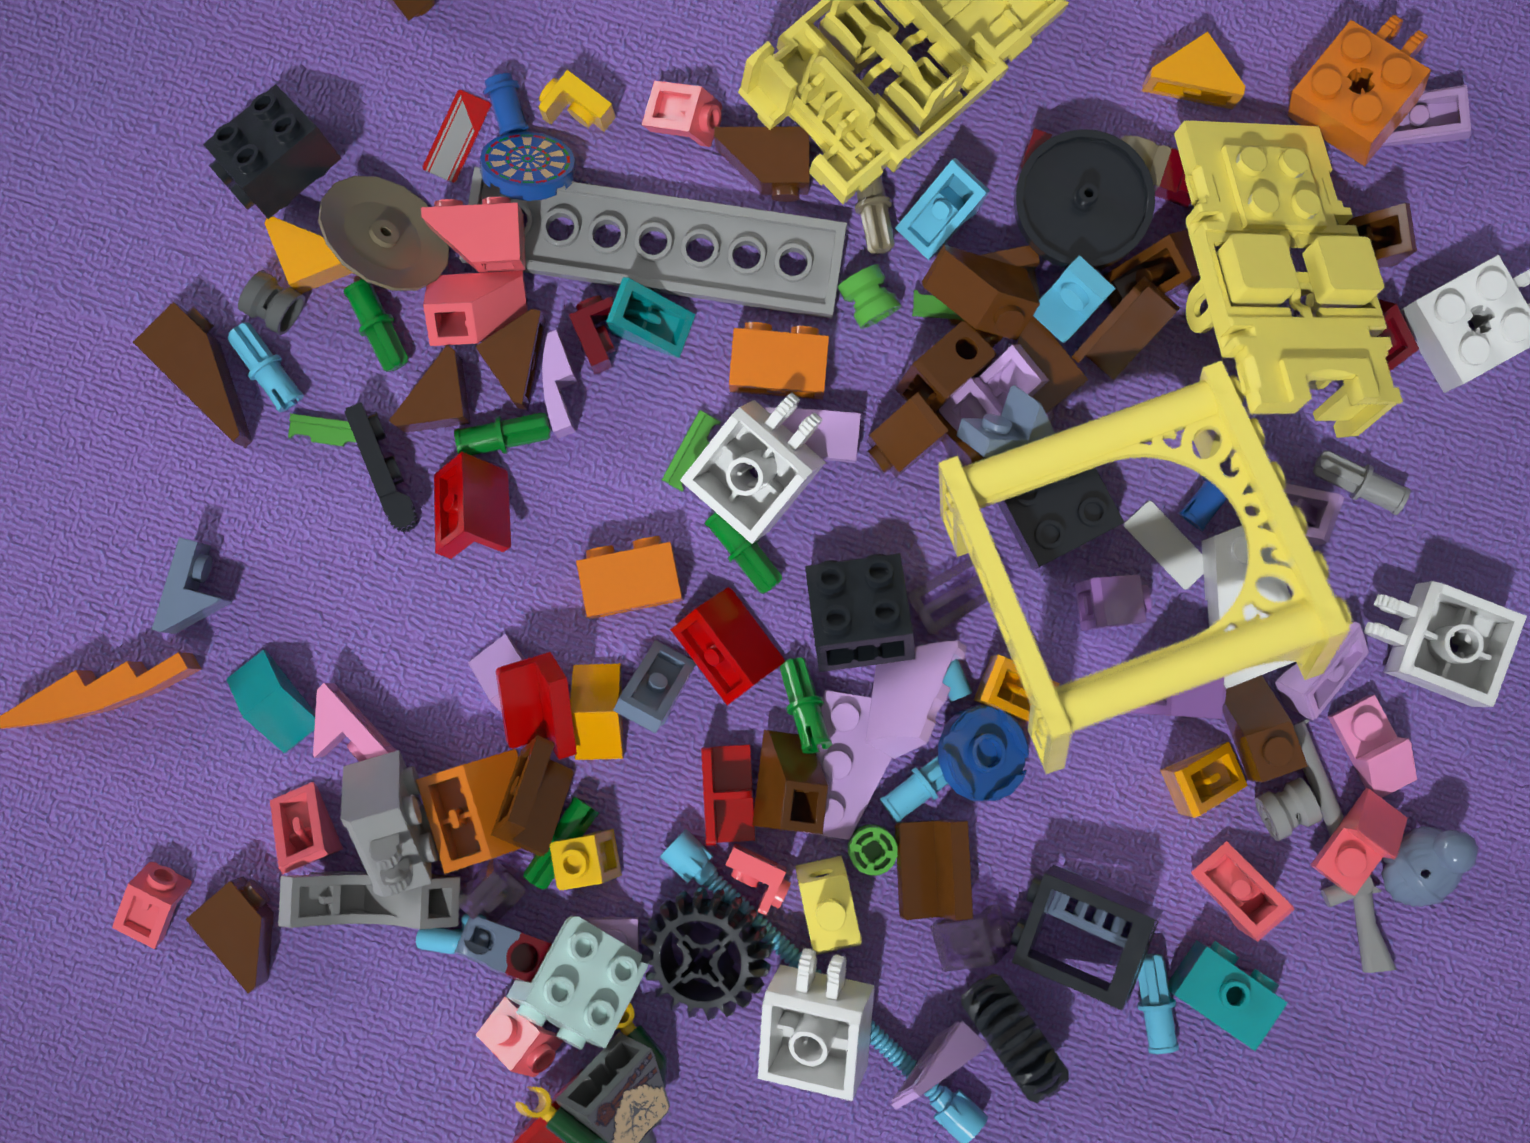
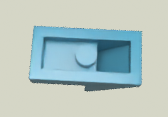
M954 158L895 229L924 257L930 260L937 255L943 245L949 241L961 225L978 212L990 190Z
M1079 255L1039 300L1040 305L1033 316L1061 342L1065 343L1114 291L1115 287Z

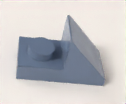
M1012 385L1001 416L985 414L983 418H962L956 436L980 455L989 458L1053 435L1055 432L1042 405L1016 385Z
M179 537L152 630L176 634L232 603V600L198 591L200 583H205L211 572L213 559L209 555L210 545Z
M655 640L620 695L613 711L656 734L660 726L666 722L696 663L692 659Z

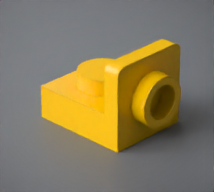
M566 70L559 80L557 78L550 80L539 97L541 103L538 108L542 118L550 125L567 105H570L567 109L569 114L587 128L593 123L605 132L616 118L612 103L569 70Z
M614 828L596 831L577 838L559 840L550 844L555 880L559 890L603 884L622 876Z

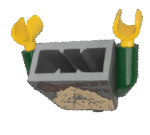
M629 1003L615 1029H619L623 1034L618 1033L607 1045L606 1049L604 1048L556 1099L560 1106L558 1110L551 1106L550 1094L545 1089L535 1086H527V1088L537 1094L539 1098L538 1106L530 1111L525 1104L516 1101V1109L524 1116L543 1118L548 1122L545 1127L565 1143H656L657 1138L653 1129L668 1113L670 1107L665 1090L667 1058L642 1025L638 1027L634 1025V1008Z

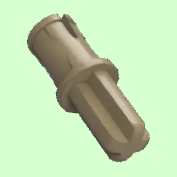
M881 175L863 192L859 189L856 191L858 203L855 205V212L861 214L867 248L871 254L889 252L895 244L888 211L892 206V201L889 197H886Z

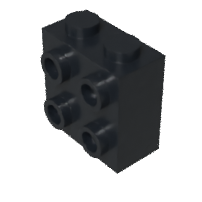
M276 84L267 92L258 95L250 106L229 123L220 126L214 135L203 143L205 148L215 158L209 164V167L247 210L256 205L267 219L288 206L293 198L316 179L323 177L333 165L342 159L318 127Z
M1096 468L997 503L1032 570L1125 523Z
M900 553L890 555L873 554L866 558L846 561L828 560L816 565L805 566L819 672L915 660L914 635Z

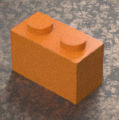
M761 322L744 323V329H733L729 375L730 392L783 397L793 393L798 398L823 400L829 336L819 335L820 330L818 328L809 326L791 327V333L772 331V325Z
M653 536L632 541L634 549L615 553L614 545L586 550L587 558L577 560L576 565L587 618L595 619L684 601L671 542L662 543L660 536Z

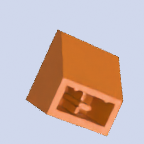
M517 748L416 779L444 874L521 849L491 835L519 756Z

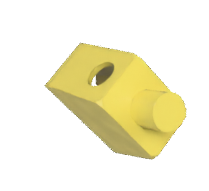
M842 856L795 865L812 949L816 950V955L860 946L862 941ZM828 874V875H826V876L816 877V876H819V875Z

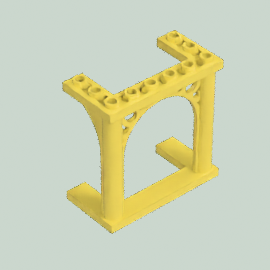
M1222 361L1203 367L1199 382L970 465L962 467L958 456L939 462L941 519L957 557L969 553L1030 701L1028 732L1046 774L1065 768L1072 732L1244 669L1274 662L1294 661L1297 663L1304 680L1321 675L1350 631L1349 626L1352 621L1349 609L1340 596L1334 597L1327 582V579H1329L1327 563L1318 550L1312 551L1305 536L1307 534V524L1304 515L1298 506L1291 507L1284 492L1286 481L1282 469L1276 461H1269L1263 448L1265 445L1263 430L1256 418L1249 419L1242 404L1244 403V394L1241 384L1235 375H1228ZM1184 430L1180 447L1171 448L1163 441L1164 439H1176V432ZM1192 442H1194L1201 458L1195 455L1192 449ZM1228 456L1231 459V471L1237 472V475L1234 477L1225 476L1219 466ZM1144 457L1167 460L1190 468L1207 478L1227 497L1234 507L1242 523L1247 541L1248 561L1246 576L1242 589L1230 609L1210 628L1194 637L1054 688L980 509L1097 466L1127 458ZM1253 506L1257 516L1251 517L1247 515L1245 508ZM1267 547L1272 548L1271 556L1280 564H1266L1261 556V550ZM1263 577L1279 578L1290 586L1293 596L1285 602L1269 600L1258 591L1256 582ZM1252 604L1258 611L1270 616L1261 619L1258 612L1254 618L1246 620L1243 610L1244 607ZM1230 625L1235 627V629L1225 631Z

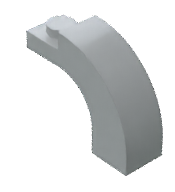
M366 871L310 872L309 875L281 876L278 926L297 928L335 924H382L414 929L458 926L460 877L432 874L431 884L382 897L374 894L371 880Z

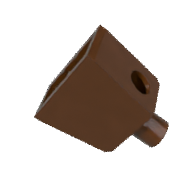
M963 320L910 366L895 390L906 402L919 393L934 413L940 412L939 409L971 378L978 377L996 356L993 347L1003 337L977 330Z

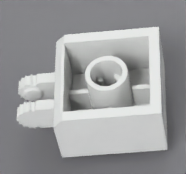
M1497 255L1400 310L1419 347L1420 353L1444 393L1467 383L1530 348V303L1527 304L1518 289L1530 284V269L1512 278L1500 256ZM1467 321H1472L1475 327L1474 330L1469 327Z
M793 393L788 394L772 414L755 400L739 407L680 480L751 544L773 528L826 463L805 444L823 419L816 413L807 416L799 425V429L795 434L782 424L796 410L800 399ZM755 467L758 478L753 477L749 470Z
M1434 581L1416 584L1409 603L1386 595H1377L1374 603L1376 607H1379L1384 612L1403 617L1399 631L1390 629L1381 623L1368 622L1363 632L1368 636L1393 645L1383 671L1384 673L1471 707H1494L1524 626L1526 615ZM1451 637L1452 643L1458 645V650L1454 653L1450 648Z
M804 948L799 959L798 968L780 964L766 990L762 1004L758 1079L853 1101L868 1067L875 985L845 979L847 959L839 955H834L830 961L827 975L817 973L816 950Z

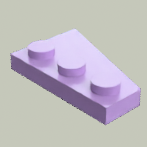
M824 690V704L821 707L829 738L832 740V746L824 750L822 745L819 744L820 752L816 753L828 783L823 834L816 835L850 840L892 757L865 743L871 697Z

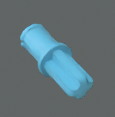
M244 322L239 324L229 332L228 341L250 370L248 377L250 380H257L279 413L296 405L295 399L300 401L304 397V394L297 388L281 366L282 358L280 355H273L250 323Z
M938 756L920 770L916 767L911 770L913 773L911 777L885 797L880 798L883 806L897 823L901 822V819L929 798L936 800L938 798L936 793L948 785L940 768Z
M1147 954L1138 976L1141 1002L1137 1003V1007L1144 1014L1149 1045L1148 1052L1151 1054L1172 1053L1179 1050L1172 1008L1176 1006V1000L1170 998L1163 956L1160 954Z

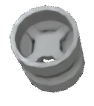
M1298 777L1285 783L1282 792L1276 794L1266 792L1255 798L1256 808L1262 822L1276 841L1290 836L1293 829L1300 824L1310 827L1322 821L1319 804L1311 789L1302 778Z

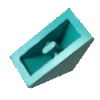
M623 277L606 322L612 335L680 358L696 314L628 277Z
M263 649L226 679L242 717L283 753L289 752L314 732V710L266 650Z

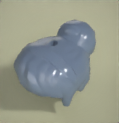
M1426 826L1410 830L1403 834L1399 853L1395 860L1383 858L1386 866L1382 870L1381 875L1384 880L1385 890L1391 894L1395 902L1412 907L1442 903L1445 897L1458 886L1463 873L1475 866L1478 854V846L1475 839L1468 833L1456 830L1443 831ZM1426 869L1430 871V874L1423 876L1421 872Z

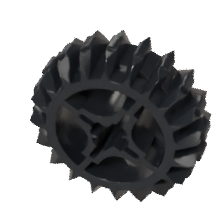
M702 887L695 891L693 898L685 890L679 892L675 902L670 899L666 900L660 906L661 914L654 913L649 919L648 926L651 930H647L644 933L641 942L648 949H645L642 953L640 962L652 965L645 974V981L659 980L661 983L655 991L656 997L664 996L666 993L670 994L673 997L670 1002L671 1010L677 1009L683 1003L688 1006L687 1013L689 1018L695 1017L699 1009L702 1008L708 1021L715 1018L718 1009L728 1017L735 1012L736 1004L742 1008L747 1007L752 1000L751 993H760L764 986L761 977H766L771 968L770 963L764 960L769 957L772 951L771 945L760 942L767 933V926L753 927L751 924L757 916L756 910H749L743 914L739 910L742 905L741 897H735L731 904L724 902L725 893L723 889H718L712 899H709L705 887ZM700 921H705V922H709V923L715 924V925L719 926L720 928H719V929H709V928H706L703 924H701ZM673 933L679 939L677 945L684 956V961L680 965H678L672 950ZM732 941H735L741 955L740 975L732 967L735 962L728 953V946ZM719 944L713 953V957L710 954L708 958L702 956L696 962H693L704 948L710 951ZM693 978H702V979H705V980H707L710 984H704V983L698 982V981L694 980Z
M992 973L982 980L981 978L969 986L971 989L961 995V1005L1027 1099L1038 1103L1044 1098H1050L1060 1091V1087L1069 1081V1071L1004 979Z

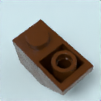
M772 730L763 731L752 826L823 834L828 783L817 754H805L802 752L799 734Z

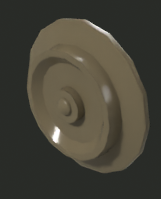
M352 176L334 183L321 199L318 222L326 245L343 266L366 282L392 291H417L436 281L448 265L449 245L437 236L421 217V207L429 206L404 186L380 177Z

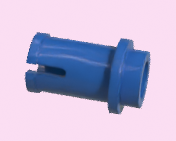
M501 73L485 80L486 89H484L483 94L485 98H490L500 136L527 131L529 126L526 123L516 91L520 88L519 82L513 80L511 73Z
M1204 476L1202 479L1205 482L1186 506L1178 512L1185 521L1202 532L1227 500V497Z

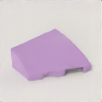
M945 641L914 647L915 660L876 665L865 743L894 759L928 743L936 724L937 713L945 703L951 689L943 684L942 681L950 663L955 659H964L967 646L960 641Z

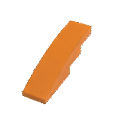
M178 652L148 671L143 662L126 661L98 679L93 671L74 670L0 716V729L64 723L112 711L159 693L202 670L193 653Z

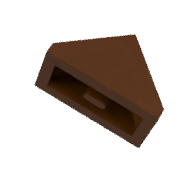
M1409 203L1354 217L1345 224L1356 225L1359 236L1370 239L1379 268L1396 266L1417 251Z
M530 309L475 346L518 409L526 411L529 408L546 324L543 313L535 309Z
M446 345L389 421L405 433L471 424L463 361L455 350Z

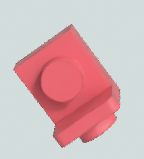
M654 80L642 126L650 132L690 137L700 146L710 147L714 138V127H720L722 103L702 86Z
M734 843L725 864L733 868L731 876L754 888H757L759 882L767 885L757 908L758 913L766 916L771 905L779 909L791 885V882L784 879L786 867Z
M149 862L128 883L112 928L155 949L164 940L177 903L189 891L192 884L191 880L177 874L169 867L161 866L156 862Z

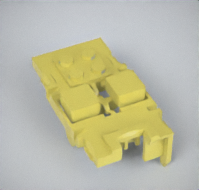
M821 0L779 36L776 46L778 49L777 53L774 54L775 48L767 41L746 59L741 87L738 93L758 114L757 118L769 130L789 116L809 134L824 153L823 155H817L812 161L809 173L821 186L824 184L842 204H845L854 196L858 189L863 192L879 178L886 167L895 172L901 167L905 158L910 159L987 92L994 80L999 81L1003 78L1009 68L1005 61L1009 59L1012 62L1032 44V40L1064 13L1069 2L1067 0H879L905 28L912 22L919 29L916 34L910 35L899 44L895 40L899 30L898 26L874 0ZM830 10L820 21L819 28L817 29L813 23ZM927 38L933 44L928 49V53L950 77L947 79L927 57H921L915 62L908 51L914 45L921 43ZM880 56L883 60L872 67L860 80L856 75ZM891 67L899 77L884 90L882 97L879 93L874 95L868 87L880 74ZM961 88L968 94L964 98L959 92Z
M1184 120L1174 133L1186 176L1185 181L1189 196L1194 207L1186 217V225L1201 277L1199 282L1190 291L1186 302V319L1189 328L1194 333H1207L1214 327L1222 357L1235 358L1237 373L1250 414H1295L1312 399L1308 386L1311 380H1316L1317 389H1324L1333 380H1343L1344 385L1313 411L1315 421H1336L1333 426L1336 438L1359 436L1396 404H1401L1403 400L1399 387H1394L1385 358L1389 355L1388 350L1393 347L1390 337H1377L1387 328L1377 294L1384 289L1381 273L1370 239L1359 236L1356 225H1345L1353 217L1350 207H1344L1342 201L1337 200L1330 177L1332 167L1320 127ZM1214 246H1221L1216 254ZM1290 248H1307L1302 253L1307 272L1295 271L1289 251ZM1306 295L1305 305L1300 302V297ZM1289 298L1290 307L1298 310L1301 317H1292L1289 307L1277 306ZM1206 299L1208 303V308L1201 315L1200 306L1201 303Z

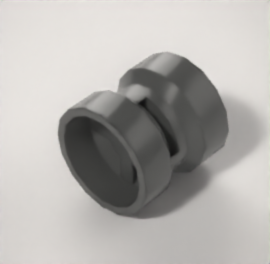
M261 270L253 275L244 287L239 297L238 309L251 318H262L265 320L266 327L279 335H283L294 325L300 316L305 304V296L291 287L282 288L278 285V280L274 276Z

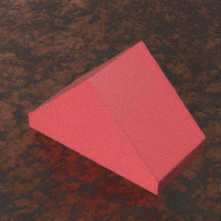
M314 781L270 800L278 868L282 874L299 869L343 850L322 796Z

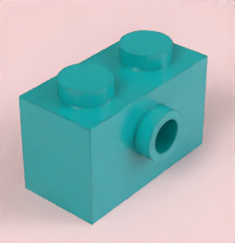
M1196 940L1168 981L1169 992L1256 1051L1288 1004V1002L1275 994L1280 985L1255 968L1250 976L1235 966L1239 957L1218 942L1214 941L1209 948Z

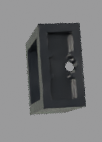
M1056 865L1050 867L1043 876L1036 874L1026 901L1033 903L1028 919L1020 918L1010 941V945L1017 947L1012 963L1123 1010L1131 998L1163 910ZM1055 891L1133 923L1111 983L1033 950Z

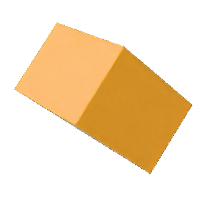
M1207 31L1152 67L1143 82L1142 92L1233 110L1244 96L1246 86Z
M273 216L269 219L266 218L264 224L288 284L299 293L303 294L353 273L342 265L326 245L324 237Z
M1001 655L990 656L973 700L1029 722L1031 704L1013 660ZM1051 679L1054 688L1060 685V683Z
M621 663L573 665L570 705L577 751L575 760L624 758L623 717L613 711L622 694Z
M1229 742L1210 748L1160 770L1178 813L1192 818L1203 815L1248 786Z

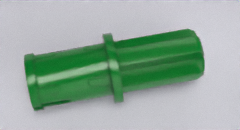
M361 279L347 286L343 292L345 297L348 298L361 325L358 331L361 336L367 337L382 369L386 372H391L402 368L408 363L409 357L392 325L395 319L392 314L386 313L373 288V284Z
M545 413L502 420L501 416L495 417V422L462 429L456 428L454 429V437L458 454L464 452L472 456L501 450L503 454H506L511 447L548 440L551 437V428Z
M716 512L705 521V525L711 529L730 554L727 559L730 563L735 561L759 593L765 594L781 582L782 575L757 544L760 539L751 544Z
M802 657L788 659L780 666V672L790 703L786 710L788 715L794 717L802 744V752L805 754L820 752L819 744L822 745L824 750L832 746V740L829 738L821 711L824 701L821 696L816 694L807 661Z
M574 796L572 802L557 823L551 843L583 836L600 813ZM550 847L545 855H535L523 875L528 882L543 890L548 888L555 877Z

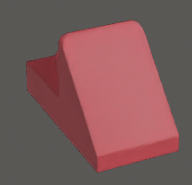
M1366 788L1310 866L1347 894L1355 896L1383 857L1395 860L1399 853L1408 818L1373 791Z
M1227 841L1191 871L1194 879L1227 912L1233 924L1257 942L1295 910Z

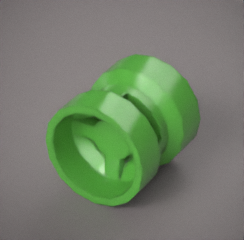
M879 264L862 269L838 286L844 301L855 302L853 305L855 309L854 319L860 329L868 328L884 320L901 308L895 293L889 292L886 287L881 288L884 284L885 275Z
M866 824L858 827L848 841V854L853 865L860 872L867 875H880L887 872L894 865L898 856L894 837L884 827L876 824Z

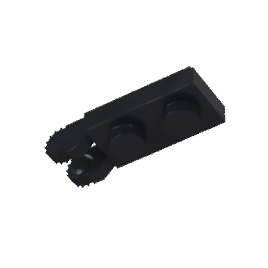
M362 402L347 407L346 411H344L384 513L388 517V522H391L390 525L394 526V530L397 529L398 532L401 531L404 534L405 532L410 533V530H414V527L417 525L419 520L417 518L418 514L415 513L416 509L411 498L398 492L396 485L404 482L394 455L387 458L384 457L379 441L387 437L377 412L367 414Z

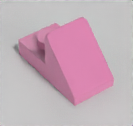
M323 683L317 689L313 746L314 758L326 756L346 737L350 739V742L346 745L348 750L359 762L397 751L335 683Z
M1368 695L1327 716L1365 788L1370 789L1383 798L1417 780L1412 744L1409 738L1397 737L1375 695Z

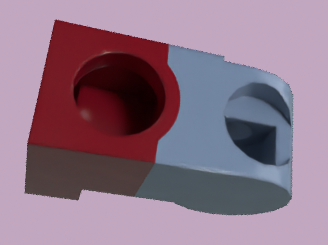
M470 915L455 953L490 967V970L514 980L532 983L552 944L492 921Z

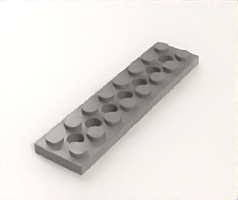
M474 167L468 205L482 204V200L488 197H506L500 194L499 187L491 184V188L483 182L480 168ZM572 182L567 189L565 185L558 188L557 195L548 199L533 201L511 199V203L518 202L522 212L527 215L528 219L527 225L524 228L526 270H523V272L618 287L621 284L622 278L628 277L658 293L833 318L847 226L846 222ZM560 217L567 218L574 223L572 235L562 241L554 240L548 235L550 223ZM606 224L616 226L621 232L618 243L609 248L601 247L594 241L597 229ZM652 231L660 232L667 238L666 248L661 253L655 255L647 254L640 247L643 236ZM698 238L710 241L714 247L712 256L702 262L692 260L687 255V247L690 242ZM744 245L755 247L761 256L758 264L749 269L739 267L733 260L734 252ZM790 252L801 254L807 262L806 269L796 276L787 275L781 270L779 265L781 258ZM461 256L459 257L462 263L469 264Z

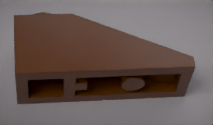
M172 302L133 343L232 442L246 448L252 442L251 435L221 344L209 333L214 325L196 307L192 306L187 311L175 302Z

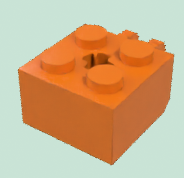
M1395 14L1387 20L1376 35L1355 21L1350 20L1291 93L1288 117L1302 126H1319L1323 140L1364 167L1416 105L1425 91L1431 69L1414 59L1427 41V34L1418 30L1407 40L1401 50L1390 44V41L1398 35L1403 23V19Z

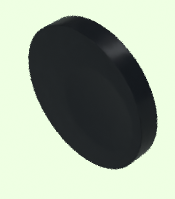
M1072 130L1048 139L1027 159L1014 189V214L1018 228L1025 241L1043 259L1067 269L1080 255L1097 270L1123 259L1138 245L1146 234L1155 208L1154 184L1143 159L1123 140L1097 130Z

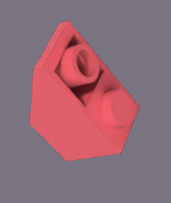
M488 197L482 200V204L463 205V202L460 200L442 199L435 201L434 207H421V217L428 227L479 273L526 270L524 214L518 202L511 203V199L506 197Z
M523 271L440 275L436 281L426 286L423 308L430 346L478 344L528 311Z

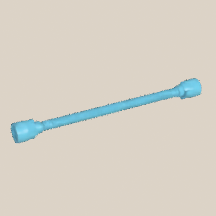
M687 829L660 855V858L687 883L693 878L700 886L703 884L705 887L709 886L708 890H713V895L718 889H723L725 893L724 902L731 904L735 897L741 896L739 892L736 893L735 888L731 889V884L727 885V881L722 880V876H718L717 868L709 861L713 854ZM741 897L742 905L739 910L743 914L749 910H754V906H749L750 903L748 901L745 902V898ZM756 910L757 916L751 923L752 926H767V933L762 941L770 944L772 951H775L776 955L780 954V958L785 959L784 962L786 964L789 963L790 967L798 968L802 952L798 953L799 949H794L795 945L790 944L788 939L785 940L786 937L784 935L780 936L781 932H776L777 928L772 927V923H767L768 920L766 918L763 919V915L758 914ZM820 969L816 970L817 973L822 972ZM872 1021L870 1044L874 1045L876 1050L879 1049V1053L883 1054V1057L888 1058L890 1063L893 1062L892 1065L894 1067L897 1066V1070L901 1071V1074L906 1075L907 1078L916 1066V1060L907 1055L906 1051H902L903 1048L901 1046L898 1047L897 1042L893 1043L894 1040L889 1038L887 1033L884 1034L885 1031L883 1029L880 1030V1026H875V1021ZM938 1083L924 1093V1096H929V1104L937 1110L933 1117L959 1143L970 1142L988 1120V1115L960 1089L953 1093L946 1086L939 1085Z

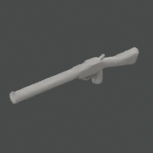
M1309 719L1293 723V727L1308 767L1303 768V771L1319 804L1322 817L1331 836L1344 819V816L1306 727ZM1370 876L1355 896L1347 894L1335 884L1322 889L1321 894L1329 908L1353 899L1362 972L1375 973L1396 970L1397 968L1375 919L1372 893H1380L1381 890L1373 885Z

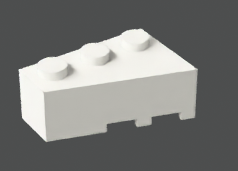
M1242 525L1201 541L1209 628L1230 609L1237 599L1245 580L1248 550ZM1268 547L1263 548L1260 552L1263 561L1266 564H1277L1271 556L1272 549ZM1263 577L1257 580L1256 587L1265 598L1276 602H1285L1291 599L1286 583L1283 580L1275 577ZM1252 604L1244 607L1243 610L1246 620H1251L1258 612L1261 619L1270 616L1258 611ZM1230 625L1225 631L1235 629V627ZM1294 661L1263 664L1225 676V688L1235 686L1291 664Z

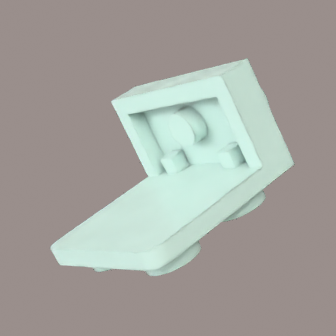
M570 916L562 925L532 983L515 980L506 998L520 1005L516 1013L526 1020L541 1027L546 1020L560 1028L556 1036L564 1042L581 1050L585 1043L606 1049L648 968V964L640 962L642 954L581 917Z

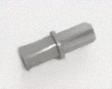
M1329 450L1323 451L1315 462L1313 469L1315 476L1350 492V498L1357 500L1359 497L1390 511L1394 515H1398L1410 496V488L1401 486L1373 472L1374 467L1372 465L1360 466Z

